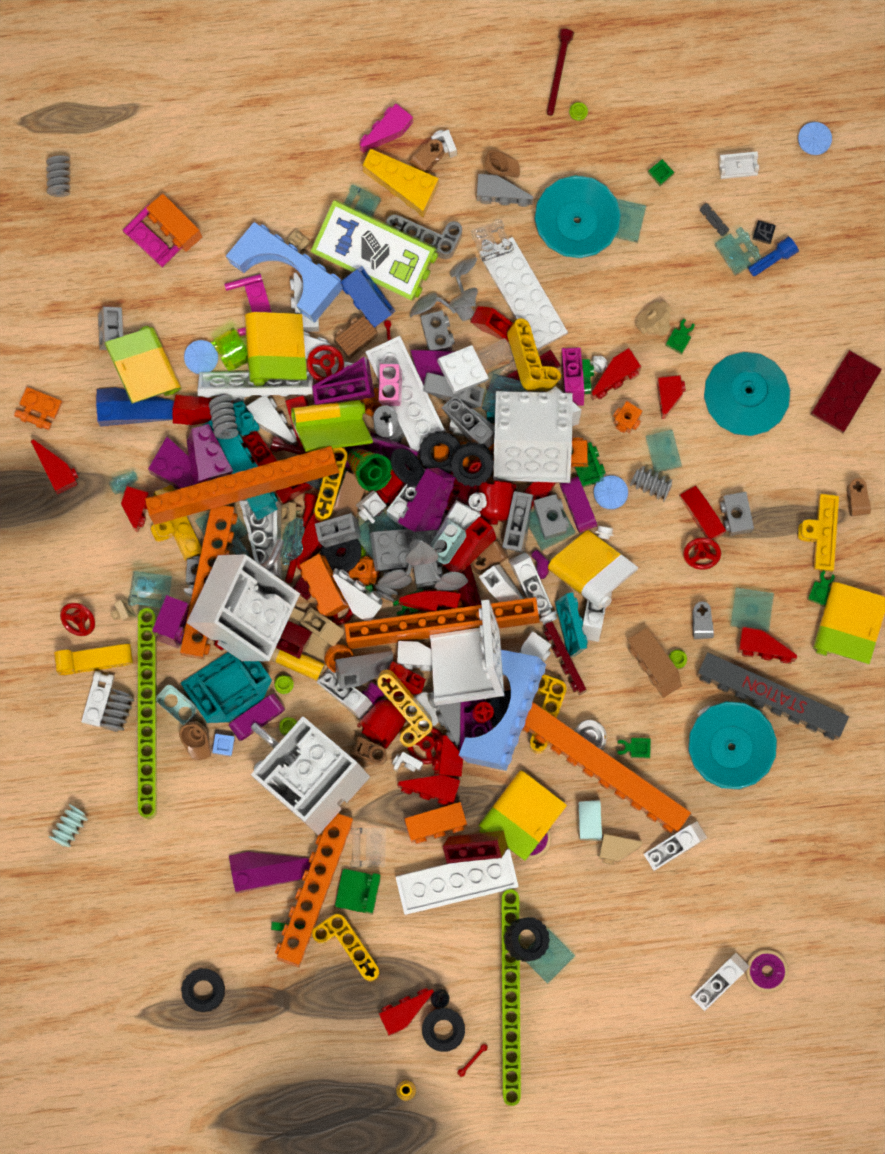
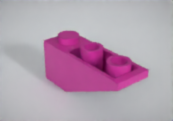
M397 104L393 107L390 106L385 111L383 119L376 121L372 126L370 134H365L360 140V151L364 153L402 137L413 124V117Z
M562 348L564 393H573L572 402L577 406H584L581 348Z

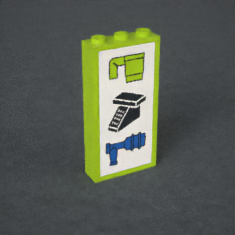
M333 200L310 251L351 272L362 266L374 283L411 301L419 298L423 290L421 287L422 282L428 279L431 272L428 269L431 263L434 264L439 255L436 253L438 248L338 200Z

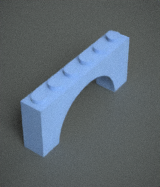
M254 222L226 255L229 263L242 273H245L252 266L266 261L283 262L295 268L302 275L303 293L296 306L302 315L315 323L342 291L341 279L333 273L331 275L327 273V270L321 264H314L308 255L298 253L297 248L292 244H285L279 235L269 233L270 230L263 224L259 226Z
M501 650L503 675L507 676L511 687L509 707L499 724L490 732L479 737H465L459 756L467 763L507 771L514 749L518 744L520 733L525 726L526 717L532 707L535 693L538 691L541 677L545 673L546 664L538 656Z

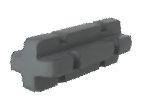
M709 204L702 205L700 212L703 216L706 215L709 223L715 229H718L717 232L721 236L727 234L729 228L726 224L722 223L723 221L715 211L711 210L712 208Z

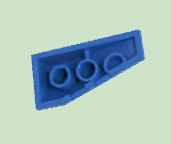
M116 387L97 389V421L100 427L173 420V400L154 396L132 404L125 389Z

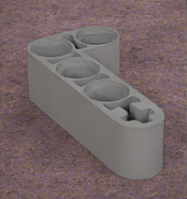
M391 215L386 221V224L390 226L398 223V226H395V228L402 229L405 233L410 230L416 231L417 234L413 237L422 241L426 238H432L434 242L430 245L438 248L436 253L442 259H450L454 255L462 238V226L455 221L447 224L442 235L399 215ZM452 229H456L459 233L457 235H451L449 231ZM447 245L451 249L448 252H444L441 248Z

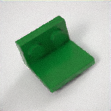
M343 869L335 907L373 915L381 875Z

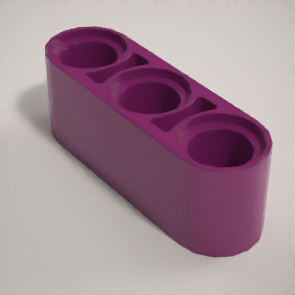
M579 477L570 478V483L559 482L578 532L581 533L597 527L595 516Z
M273 693L236 718L228 726L237 739L242 741L254 733L251 729L254 723L263 727L284 712L285 708L275 693Z

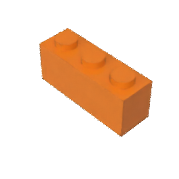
M163 193L146 207L149 214L147 216L154 225L157 223L160 226V231L166 237L169 235L173 239L172 243L178 249L182 248L187 252L203 238L200 230Z
M318 554L300 564L302 569L300 571L301 576L308 582L310 586L308 588L313 598H316L318 602L317 609L320 614L332 617L349 607L333 577V571L325 556Z
M461 802L404 818L411 843L415 842L416 845L427 842L426 838L434 836V839L446 836L445 833L453 831V833L464 831V827L467 826Z

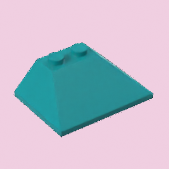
M227 652L182 681L181 685L207 723L231 722L261 702L272 679L259 661H241Z

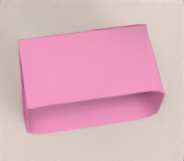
M380 364L379 402L383 406H401L402 371L400 365ZM395 368V377L386 379L383 376V369ZM386 385H392L396 390L392 398H386L382 394V389Z

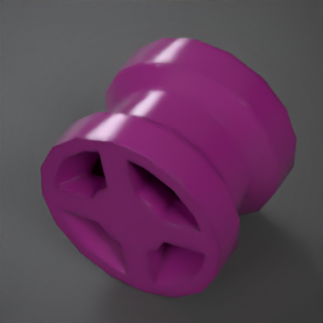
M370 682L366 691H362V694L373 705L379 698L385 696L372 682Z

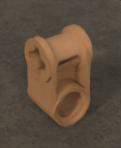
M436 139L429 141L411 158L409 163L414 168L428 173L442 159L444 155L443 144Z
M856 478L847 486L850 516L868 515L871 513V505L868 498L867 484L863 479ZM855 485L861 488L858 492L857 489H853Z
M495 541L472 562V569L477 574H483L492 566L504 562L509 556L499 541ZM477 561H479V562H481V563L484 562V566H483V567H482V565H478V566H477Z
M355 737L356 743L353 750L349 752V755L375 765H383L387 761V752L382 746L362 737ZM376 751H381L384 755L382 759L375 760L373 754Z

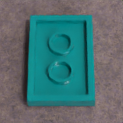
M572 592L558 599L555 602V607L566 650L570 657H575L587 649L588 640L583 633V620L578 613V600Z

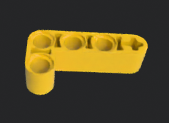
M519 318L510 327L507 336L521 384L528 391H549L558 383L561 373L555 367L542 366L530 324L527 320Z
M342 447L333 448L334 454L342 453L344 455L342 461H337L340 472L338 473L339 477L335 480L330 479L328 476L323 477L315 506V517L321 522L331 518L347 463V452ZM330 489L334 492V495L331 498H326L323 492ZM325 502L327 503V513H325L324 516H321L319 510L321 511L323 509Z
M130 644L76 652L71 650L54 652L58 675H71L133 664Z
M391 670L381 671L378 675V686L409 722L400 732V741L404 746L411 747L431 732L432 718ZM383 678H390V684L387 681L383 683ZM401 691L404 697L398 699L393 694ZM414 706L417 710L414 713H409L406 708ZM425 720L429 725L423 728L418 723ZM410 732L414 737L408 740L403 735Z
M543 674L541 680L544 681L545 685L542 688H538L537 694L546 696L542 709L548 712L546 705L552 703L556 706L557 710L555 712L548 713L557 719L566 694V684L561 680ZM556 685L561 686L563 692L555 694L552 688ZM532 734L529 745L531 751L535 754L543 753L548 744L544 743L542 744L544 746H540L539 749L535 748L536 744L533 742L537 741L534 739L535 735Z
M332 915L313 929V939L319 944H325L336 937L366 981L373 982L379 977L377 965L342 915ZM336 918L343 921V926L339 929L332 926V922ZM320 929L327 932V936L323 940L316 938V933ZM345 935H352L354 937V942L351 945L343 943ZM357 951L365 953L363 961H356L354 959V954ZM368 960H370L371 963H368L367 965L371 970H376L374 971L375 976H366V968L363 966L362 969H360L359 966L364 965Z

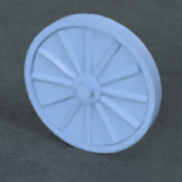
M810 122L800 130L798 142L804 152L810 155H820L829 149L832 142V134L826 125L819 122Z
M194 341L186 348L184 361L188 369L196 374L211 372L218 363V352L208 341Z
M605 476L604 480L596 483L594 487L595 500L605 509H617L626 502L628 487L617 476Z

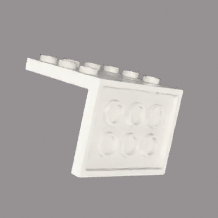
M496 391L493 481L570 483L573 393Z
M489 599L481 601L482 608L479 609V617L483 625H480V628L430 635L435 706L504 696L500 629Z

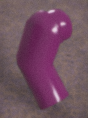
M535 550L531 557L537 562L536 571L539 578L544 579L549 573V561L539 550Z

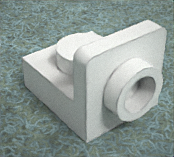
M439 130L431 136V140L436 139L442 142L443 151L448 153L450 158L457 156V149L449 130Z
M374 490L356 504L360 510L358 512L359 516L364 521L369 520L372 524L375 522L373 517L386 507Z
M402 752L401 756L397 754L392 763L395 765L393 770L396 772L402 763H405L404 767L412 772H415V770L420 772L423 767L422 762L405 752Z

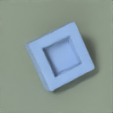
M215 734L212 753L232 757L235 737Z

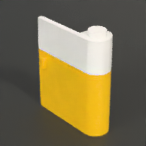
M589 530L582 533L558 553L548 565L549 571L599 609L608 607L612 601V591L638 570L635 564Z

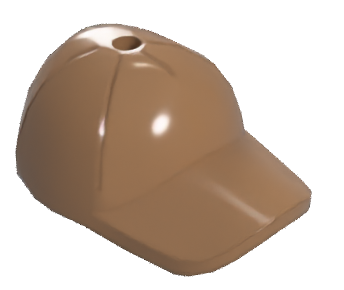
M494 149L489 150L485 155L483 167L490 175H498L501 178L504 176L518 178L520 176V166L517 160Z
M191 721L180 728L179 736L190 756L195 760L209 758L211 756L209 733L204 725L197 721Z

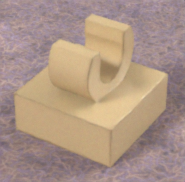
M295 230L284 243L287 245L292 244L297 248L298 253L301 254L310 244V241L298 230Z
M292 502L281 505V524L289 525L301 521L302 518L296 517V512L302 511V508L296 507V503Z
M119 600L114 603L117 609L111 612L113 620L131 621L136 618L129 600Z

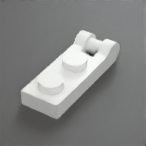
M95 671L82 723L101 728L100 724L103 721L102 717L105 714L115 675H104L100 671ZM100 681L106 683L105 688L98 687Z

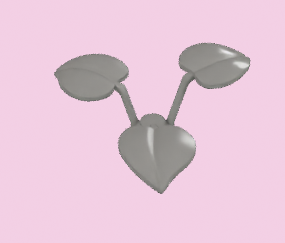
M477 257L458 263L450 271L451 277L456 276L461 291L460 296H457L448 304L440 297H437L436 293L425 295L414 304L410 317L429 310L439 301L453 313H457L462 321L470 319L475 313L471 306H476L478 290L474 287L464 291L460 277L474 267Z
M414 540L410 543V552L405 557L406 562L409 563L407 571L394 570L382 577L378 584L391 589L403 588L412 581L411 576H409L412 565L419 564L429 565L435 579L438 580L434 586L440 591L450 592L460 589L468 582V579L459 572H449L439 577L432 564L438 559L437 551L423 540Z

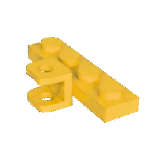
M170 485L154 491L153 494L157 496L174 491V489ZM187 516L151 526V533L157 542L174 537L185 561L192 559L194 556L201 555L202 548Z
M820 494L817 520H804L798 525V539L804 542H815L813 570L834 571L839 496Z

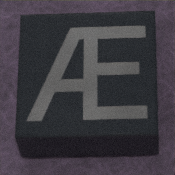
M758 220L752 240L771 244L776 225Z

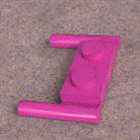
M145 207L122 231L163 268L182 248L178 249L174 245L169 249L162 240L141 222L148 215Z
M261 274L224 284L226 291L245 286L252 312L272 313ZM246 327L237 329L239 337L246 335Z

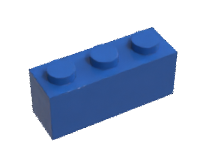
M362 266L340 282L343 291L352 297L354 306L358 310L361 309L365 318L374 328L396 312Z

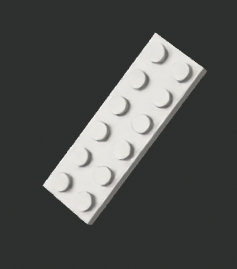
M513 237L480 254L482 262L515 319L522 318L530 324L537 350L568 334Z
M398 336L366 351V355L378 380L380 364L400 365L402 371L401 406L391 407L396 410L399 425L410 448L419 452L420 443L423 442L424 437L434 433V431L442 432L445 429L428 394L423 391L424 385L401 337ZM395 368L383 369V376L386 379L395 377ZM386 385L383 388L387 398H392L396 393L392 385Z
M306 370L307 380L269 379L264 385L255 386L249 381V371L200 372L198 396L207 398L212 396L231 397L232 395H241L243 397L260 395L267 397L270 395L288 396L298 394L299 396H307L308 394H313V377Z
M507 849L503 857L498 859L443 864L395 876L405 915L519 887L510 849Z

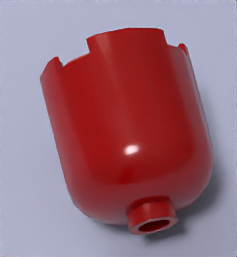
M500 481L481 483L478 486L477 492L485 494L487 504L481 511H477L480 512V517L487 520V523L490 525H498V522L508 520L516 485Z
M380 700L359 721L357 727H362L364 729L362 734L374 744L380 742L383 744L382 747L387 749L404 727L406 719L391 701Z

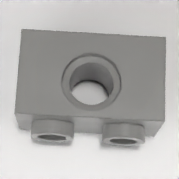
M741 492L723 496L720 508L721 512L725 513L726 520H724L726 532L729 531L730 536L753 532L754 526L747 493ZM737 510L741 513V517L734 518L731 512Z
M555 494L534 500L533 505L544 540L565 535L567 528H569L567 517L562 515L561 510H564L561 499H557ZM549 513H555L557 515V519L554 521H550L547 518V515Z

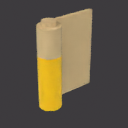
M293 608L288 621L307 629L299 623L306 613ZM312 633L309 644L300 659L275 648L270 660L318 681L326 666L325 652L331 645Z

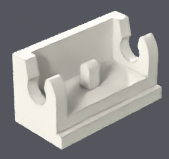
M758 152L720 155L718 161L720 178L758 176Z

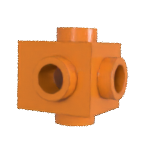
M626 401L622 409L618 407L613 415L615 418V428L622 433L627 432L630 434L632 429L636 431L641 423L639 419L643 411Z
M362 557L357 565L349 571L351 579L354 581L358 580L364 585H369V583L376 584V578L380 574V571H375L374 560L370 557Z

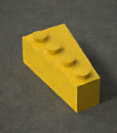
M373 149L369 150L363 163V172L381 186H384L395 197L397 196L408 207L414 209L424 218L439 186V178Z

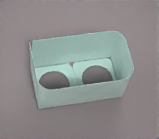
M448 518L430 544L434 548L438 540H444L447 543V549L442 553H438L437 561L442 564H447L451 561L466 538L464 528ZM448 525H455L458 531L455 536L448 537L445 535L444 530Z
M167 685L156 697L157 703L159 702V705L170 714L173 713L172 716L182 725L188 723L198 712L196 706L172 685ZM169 694L175 695L178 699L177 705L172 708L167 707L164 703L165 697ZM182 707H189L192 711V716L188 720H182L178 715Z
M600 800L579 802L580 841H602Z

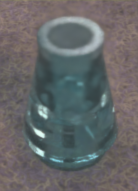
M132 470L113 477L109 481V485L115 495L122 494L127 486L130 487L138 481V477Z

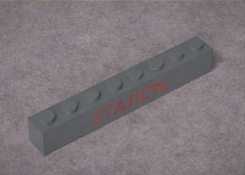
M708 652L697 674L700 677L699 680L709 685L713 683L723 692H728L729 690L735 693V697L741 700H751L754 706L762 709L766 707L771 710L772 714L779 717L784 715L788 717V721L797 725L799 723L804 724L807 730L815 733L819 731L824 734L825 738L832 741L834 739L838 740L841 737L849 719V716Z

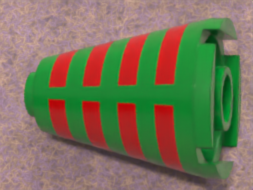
M353 448L349 451L347 461L358 484L363 489L378 491L388 484L392 477L390 474L392 467L387 457L361 448Z

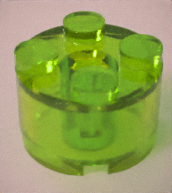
M234 327L215 337L211 342L219 355H223L220 359L228 371H234L248 363L247 348L242 339L238 337Z

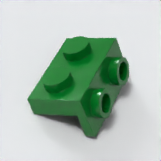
M591 442L587 443L588 467H574L583 488L603 481V475L606 474L603 464H599L597 457H599L597 447L592 446Z

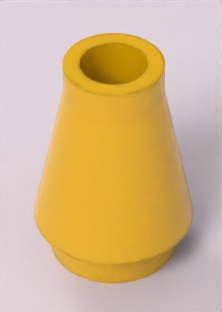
M402 1081L398 1084L396 1093L400 1099L408 1101L415 1096L416 1088L412 1082ZM403 1087H409L410 1092L404 1094L402 1092Z

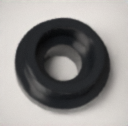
M441 988L435 990L431 996V1004L436 1008L447 1006L450 999L447 991Z

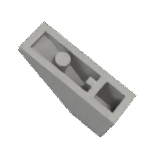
M514 491L502 547L505 550L524 553L533 495Z

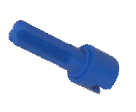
M788 236L776 244L774 251L749 266L748 270L752 276H756L777 261L789 259L798 253L799 249L792 238Z

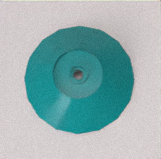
M574 175L559 179L544 190L537 202L534 219L539 236L550 249L562 256L580 259L597 255L612 243L619 231L621 213L616 197L606 185L591 177ZM578 218L581 222L575 223L574 219Z
M740 352L725 357L713 367L705 382L704 399L709 414L720 427L733 434L754 436L768 432L781 422L789 408L791 390L786 374L775 361L759 353ZM750 388L752 392L746 393L745 389Z
M726 701L709 707L696 719L689 733L688 751L694 768L706 781L720 788L739 790L756 784L769 773L776 758L777 739L772 724L760 710L746 703ZM733 744L735 749L729 750L728 745Z

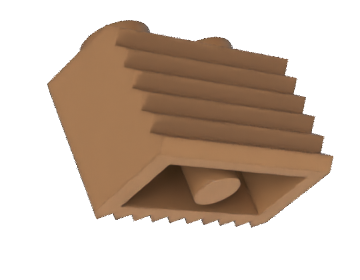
M364 315L360 318L358 316L351 320L350 326L347 329L342 328L335 334L334 343L348 359H351V357L378 336L377 330Z

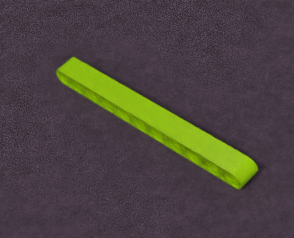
M144 608L138 614V812L144 819L149 820L157 814V640L152 632L157 617L153 610ZM146 614H151L152 620L150 622H144L142 620L143 616ZM145 633L152 634L150 641L142 639ZM145 652L152 653L150 660H143L142 657ZM145 671L152 672V677L148 680L142 677ZM145 690L152 691V696L148 699L142 696ZM146 709H151L153 712L149 718H144L142 715ZM146 728H151L153 731L149 737H144L142 734ZM146 747H150L153 750L152 754L147 757L143 756V750ZM147 766L152 767V773L149 776H144L142 773L143 769ZM151 786L153 789L152 793L144 795L142 792L143 788ZM151 805L153 808L152 812L148 815L143 814V807Z
M509 889L502 894L501 899L502 1082L504 1103L508 1106H515L521 1099L520 960H516L514 963H508L505 960V955L509 951L506 950L504 936L507 927L511 925L505 921V916L512 913L515 915L516 920L519 919V895L515 890ZM507 894H513L516 897V901L513 904L506 903L505 896ZM512 972L516 975L514 983L506 981L505 975ZM508 992L516 994L517 999L515 1002H507L505 996ZM508 1012L516 1014L517 1019L515 1022L509 1023L506 1020L505 1016ZM508 1032H514L517 1035L515 1042L510 1043L506 1040ZM511 1051L517 1055V1060L513 1063L506 1060V1054ZM510 1071L517 1074V1080L514 1083L506 1080V1074ZM510 1091L517 1094V1100L514 1103H510L506 1099V1094Z

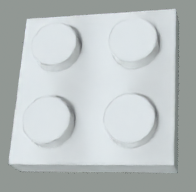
M472 345L437 360L453 394L486 382L489 379Z

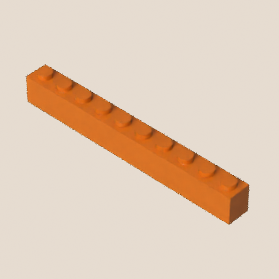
M332 446L149 497L145 500L149 517L153 524L156 525L340 472Z
M536 597L491 604L499 628L540 623ZM482 605L345 624L347 645L350 649L398 643V641L430 638V635L480 628V625H483L479 617V609L482 608Z
M532 702V707L525 720V726L522 729L523 732H530L535 735L534 739L536 741L551 746L550 750L559 756L562 754L567 758L566 761L574 767L576 765L583 769L582 772L590 778L593 776L599 780L598 784L606 789L609 787L614 790L615 796L621 800L626 799L631 802L630 806L635 810H642L647 813L646 817L649 820L661 823L663 825L662 828L668 833L679 832L691 814L690 811Z

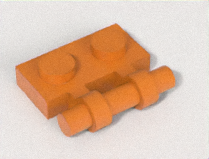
M26 387L19 403L20 406L25 407V410L23 412L16 410L14 416L20 418L22 422L35 424L37 428L50 430L52 423L46 420L48 417L56 418L62 401ZM35 411L40 413L41 416L37 418L32 416L31 412Z

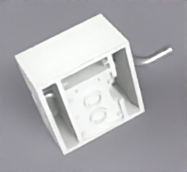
M278 539L269 559L260 564L246 554L218 555L187 624L209 639L218 640L217 644L241 661H270L300 595L296 590L266 570L275 564L285 542Z
M302 717L279 743L257 723H254L251 727L256 734L273 748L271 753L254 770L251 776L317 835L340 812L341 808L339 806L344 801L348 803L370 778L353 758L305 717Z

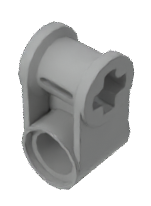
M698 602L692 612L694 640L714 638L711 607L706 602ZM700 607L707 611L703 616H701L700 612H697Z

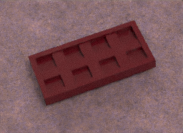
M849 350L811 415L843 434L882 369Z

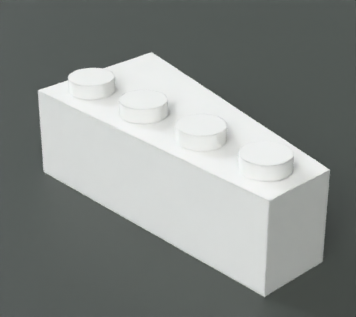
M239 501L254 560L258 564L266 562L277 540L281 539V503L279 501L275 503L278 510L257 520L247 501ZM281 552L275 564L266 569L279 579H282Z

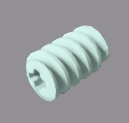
M71 804L69 806L72 810L65 809L64 811L67 817H60L63 824L56 823L59 830L52 829V833L55 836H48L63 847H71L68 840L75 841L72 834H79L80 832L77 830V827H84L81 820L88 821L85 813Z

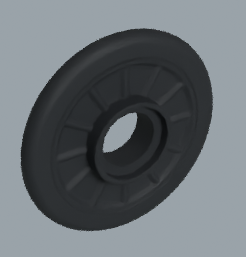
M406 449L394 450L391 454L390 462L395 475L403 483L417 486L424 474L420 460Z
M358 539L327 548L322 546L321 555L326 557L332 571L335 568L346 572L352 570L360 561L362 554ZM340 548L346 549V554L343 557H337V551Z

